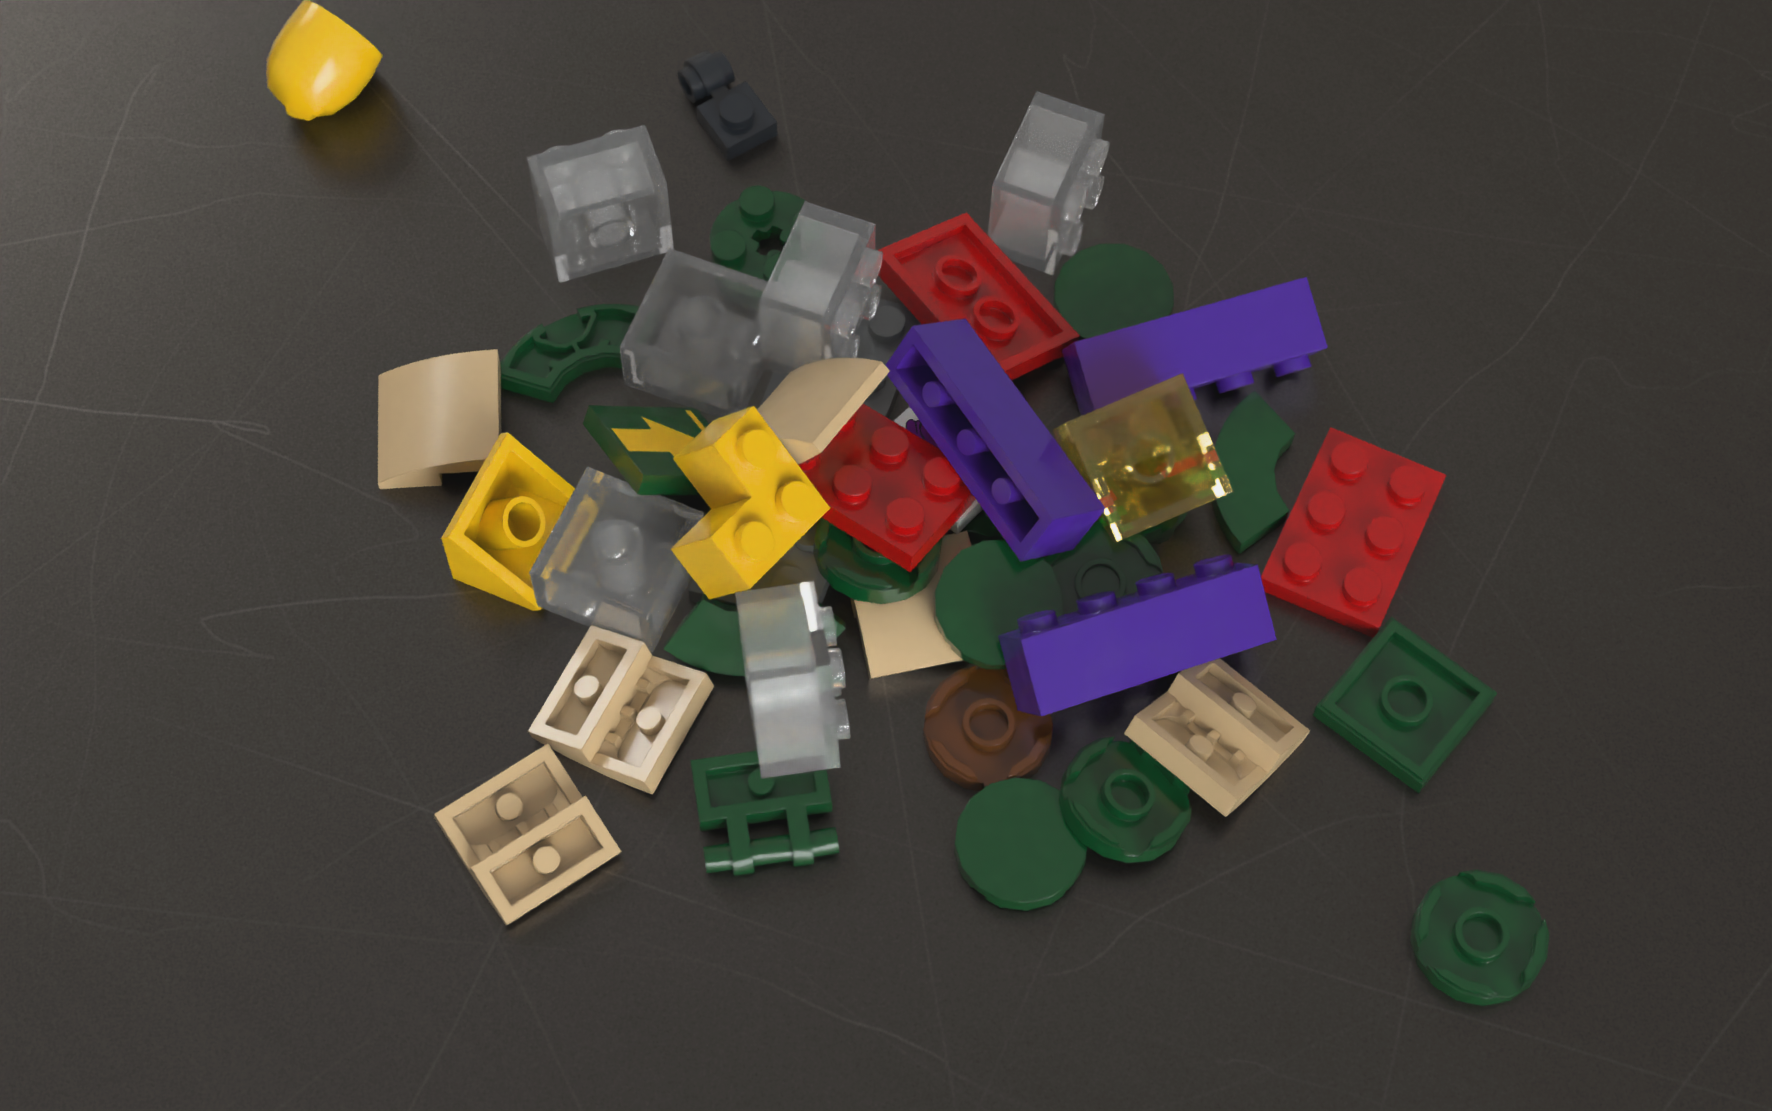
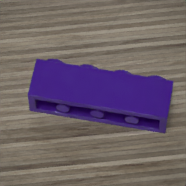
M1304 277L1076 341L1061 351L1082 421L1101 416L1103 427L1138 417L1137 405L1159 400L1161 410L1195 401L1197 397L1194 389L1216 383L1220 394L1255 383L1252 372L1273 367L1276 377L1307 369L1312 367L1309 356L1328 347L1308 279Z
M966 319L914 325L910 328L885 365L890 370L887 376L1020 562L1073 550L1106 509Z
M1229 554L1214 556L1194 563L1195 573L1179 579H1175L1173 573L1157 574L1136 581L1137 592L1116 598L1114 591L1096 593L1077 600L1078 610L1057 617L1055 610H1045L1017 619L1019 629L998 635L1018 711L1041 717L1277 640L1258 565L1235 563Z

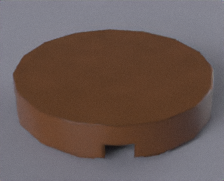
M977 666L960 669L940 682L927 702L923 736L929 758L944 777L969 790L981 791L991 783L1015 777L1031 778L1038 772L1050 753L1053 733L1052 713L1040 717L1018 711L1007 669H976Z

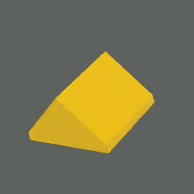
M508 432L500 433L441 537L452 577L532 611H539L542 609L597 506Z

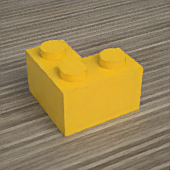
M755 406L713 420L673 458L711 510L670 550L710 600L750 589L830 509Z

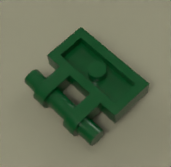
M822 741L691 760L700 830L707 831L727 828L729 843L703 847L707 873L733 870L734 876L754 873V866L792 860L794 867L814 864L813 857L839 853L836 827L810 831L807 815L832 812V799ZM780 819L787 820L789 834L750 840L747 824Z

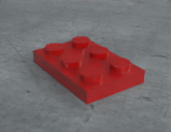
M967 212L876 250L870 267L921 324L966 319L1011 380L1062 357L1061 350L1078 341L1080 337L1074 328Z
M865 404L858 408L820 454L799 464V467L830 507L821 518L909 572L917 566L975 501L973 494L939 448Z
M1330 427L1261 575L1264 591L1374 638L1380 629L1447 475Z

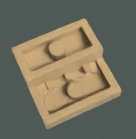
M498 349L433 357L400 366L379 375V489L442 486L443 473L476 472L480 470L501 433V370Z
M831 358L812 362L791 371L757 411L799 465L820 454L890 370L882 361L863 358Z
M967 531L959 532L958 534H948L942 537L938 571L925 589L907 600L876 604L856 601L850 597L854 618H857L869 679L964 661L951 649L942 633L940 634L934 621V593L944 567L961 550L972 546Z
M591 625L529 728L528 733L533 739L544 745L549 744L556 752L626 785L653 794L714 685L705 672L653 656L643 641Z
M1219 658L1179 672L1166 693L1134 716L1124 734L1227 817L1273 774L1304 741L1310 730Z
M549 744L536 750L434 814V818L506 926L621 853L620 848L586 795L582 797Z

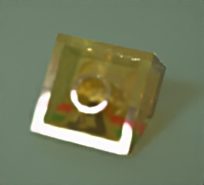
M1183 373L1068 421L1052 430L1059 446L1106 508L1098 520L1114 543L1233 492Z

